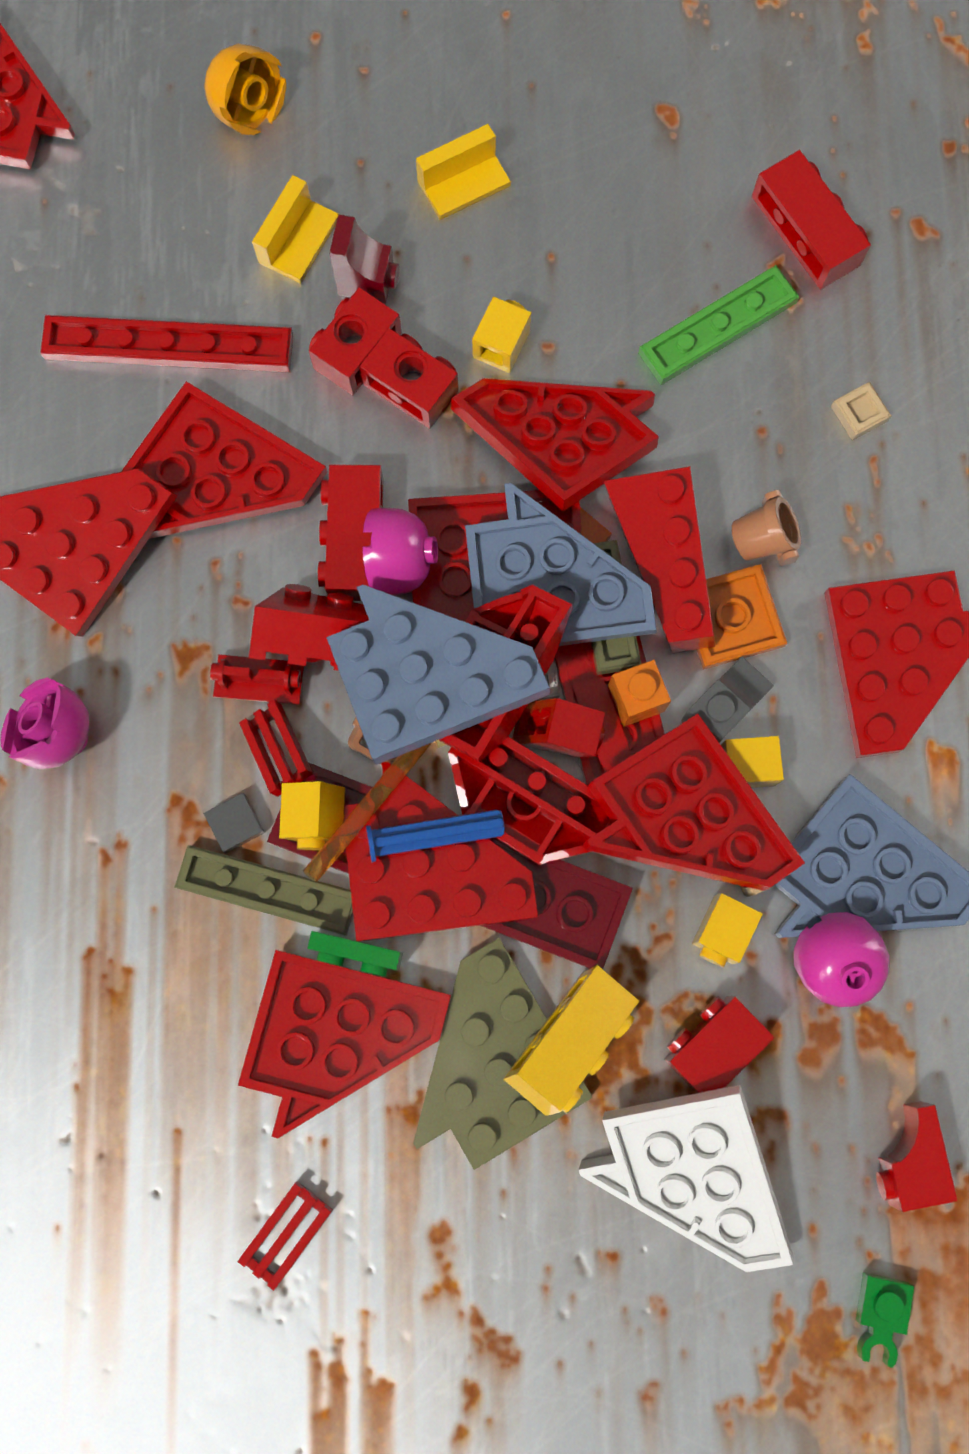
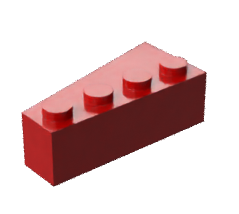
M690 466L604 481L608 497L641 578L651 586L653 607L672 653L715 647Z
M287 584L255 606L249 658L265 660L267 652L288 655L287 664L306 666L307 662L327 660L330 661V665L334 667V670L339 671L327 637L368 621L369 618L363 604L353 602L354 598L346 594L329 593L327 596L311 593L312 589L310 587L299 584Z

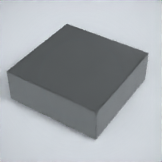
M244 793L203 813L224 853H228L265 833Z

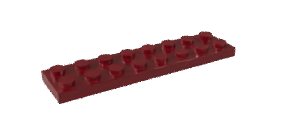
M309 763L314 774L302 781H321L344 787V805L386 800L384 791ZM279 811L267 839L269 844L349 874L344 827L343 842H325L324 850L297 849V841L279 838ZM489 838L532 871L538 918L482 925L481 927L588 969L596 965L604 969L633 888L562 860L538 865L500 840Z

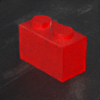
M717 996L699 1013L703 1021L692 1032L684 1028L668 1043L666 1047L671 1052L664 1060L695 1093L722 1089L775 1037L735 996H727L724 1000Z

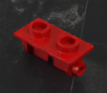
M218 654L217 663H212L210 669V678L215 680L213 697L270 702L275 699L279 703L300 705L304 666L287 664L288 660H259L243 656Z

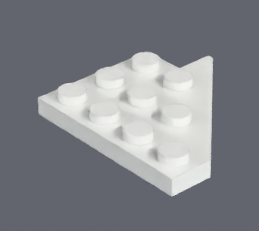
M741 1085L604 1112L602 1122L613 1154L581 1160L579 1166L581 1177L745 1272L793 1265V1252Z

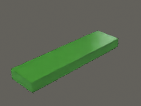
M777 265L643 344L640 346L638 354L660 385H663L797 303L799 295Z

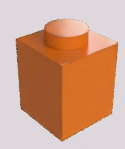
M655 659L613 674L608 684L609 692L623 727L665 712L671 702Z

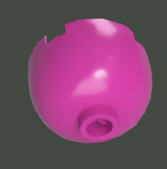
M375 508L367 513L363 532H372L371 545L363 547V560L369 587L393 596L407 594L420 587L429 574L430 563H437L438 560L436 537H429L427 528L420 518L406 510Z
M48 677L36 680L26 687L19 695L26 700L18 711L10 708L5 717L1 730V748L4 752L11 755L8 757L36 769L60 767L81 753L86 747L89 732V712L78 694L67 686Z
M848 912L829 913L820 917L822 921L816 923L811 929L807 926L800 933L794 947V967L805 988L821 1002L835 1007L859 1006L872 1000L882 990L890 972V956L881 935L863 917Z

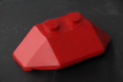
M530 585L520 589L521 592L498 598L471 610L465 620L466 623L531 646L545 676L554 661L573 607L571 603L539 587ZM528 704L439 739V741L480 762L508 738Z
M510 737L505 739L480 762L452 747L448 751L462 815L496 809L500 810L504 819L505 831L504 835L495 838L538 865L592 852L586 850L582 844L612 824L587 787L588 785Z

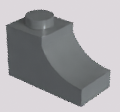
M741 657L692 705L681 721L685 722L694 715L699 714L720 743L774 685L744 657Z

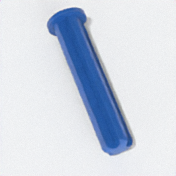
M496 809L372 830L371 825L366 826L371 862H376V857L501 837L504 835L505 825L501 811Z

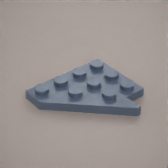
M360 585L357 589L369 620L327 637L370 755L376 765L551 694L550 687L531 646L366 585Z
M851 774L842 780L792 840L791 844L805 864L775 884L778 889L797 904L796 908L774 933L778 938L799 937L800 933L807 926L811 929L816 923L822 921L820 917L829 913L848 912L863 917L877 931L965 925L969 920V872Z

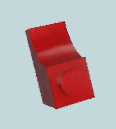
M560 698L533 701L528 703L517 721L512 739L528 749L551 751L573 757H594L604 739L605 729L603 720L605 712Z
M922 1101L903 1104L905 1120L899 1143L888 1156L878 1158L881 1171L876 1172V1181L882 1199L884 1201L888 1200L890 1206L901 1212L957 1202L936 1106Z

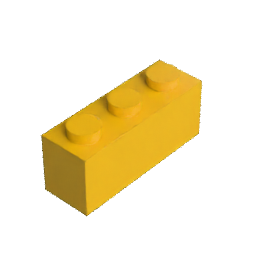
M598 965L583 972L503 1080L545 1116L561 1111L568 1112L580 1099L583 1090L579 1086L587 1074L594 1075L608 1059L609 1053L605 1049L614 1037L616 1039L622 1037L634 1022L635 1018L631 1015V1012L639 1003V1000Z

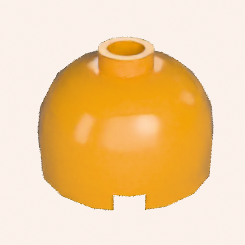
M235 44L220 50L212 59L206 71L204 83L206 100L215 117L242 135H256L261 131L256 128L266 118L271 125L284 104L286 93V79L280 76V69L278 67H282L280 61L269 52L248 44Z

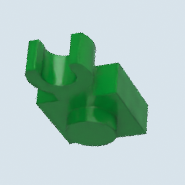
M863 1272L855 1319L859 1324L868 1326V1331L859 1338L857 1343V1353L863 1361L869 1362L871 1349L875 1345L881 1344L884 1347L882 1362L891 1368L895 1366L898 1359V1351L895 1343L892 1341L893 1332L907 1335L915 1287L911 1283Z

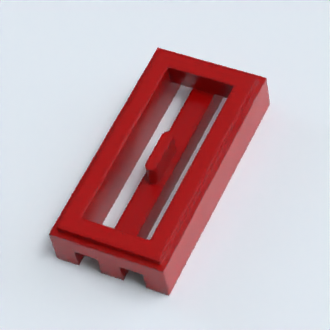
M273 699L267 703L269 707L267 710L258 709L253 713L255 718L252 720L245 718L239 724L269 792L279 797L282 791V783L302 782L314 773L282 704ZM272 720H275L295 764L297 772L294 774L291 772L285 754L269 723ZM258 729L261 730V733L265 739V742L270 750V753L274 759V762L278 768V771L283 781H280L273 763L260 737Z
M296 1181L237 1262L243 1267L247 1266L251 1269L255 1277L258 1279L261 1277L268 1283L267 1286L274 1291L333 1209ZM299 1196L304 1200V1203L263 1259L259 1261L254 1257V1254L295 1198ZM313 1207L319 1214L276 1273H274L268 1266Z

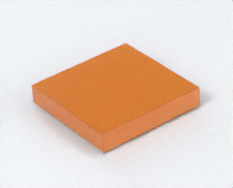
M761 564L706 579L715 647L697 650L703 670L739 660L741 657L747 658L783 648L787 645Z

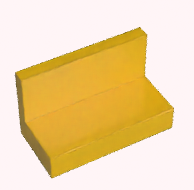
M489 124L416 158L418 183L439 220L511 186L509 177L496 157V136Z
M294 175L289 179L252 240V244L259 264L301 284L336 226L338 213L312 201L307 182Z

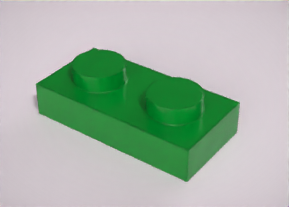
M311 931L307 949L319 951L317 961L343 967L345 958L362 962L360 971L387 977L389 969L399 971L403 957L402 952Z

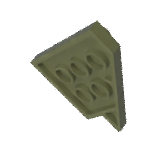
M500 938L460 961L413 1142L415 1148L418 1149L451 1129L473 1170L593 1098L585 1083L582 1082L579 1087L583 1090V1093L568 1112L561 1111L545 1116L503 1080L547 1021V1018Z

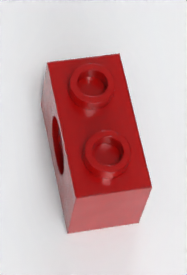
M359 287L351 298L346 297L340 302L335 311L334 319L327 328L318 330L313 336L308 350L313 369L353 396L363 384L359 366L388 328L399 335L402 334L400 315ZM350 336L361 337L358 342L353 344L344 342Z
M388 328L359 366L364 386L429 429L449 405L451 398L459 391L458 373L448 360L441 356L434 358L422 350V346L412 336L405 333L399 335L390 328ZM411 371L422 374L415 380L403 378L406 373Z

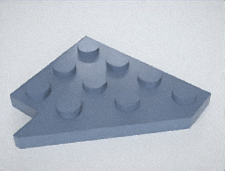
M512 483L504 484L508 513L507 520L465 526L474 608L498 598L521 592L520 589L534 585L572 604L573 608L559 646L657 633L651 586Z

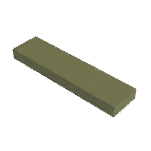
M191 845L187 846L174 887L345 936L348 934L353 917L350 889Z

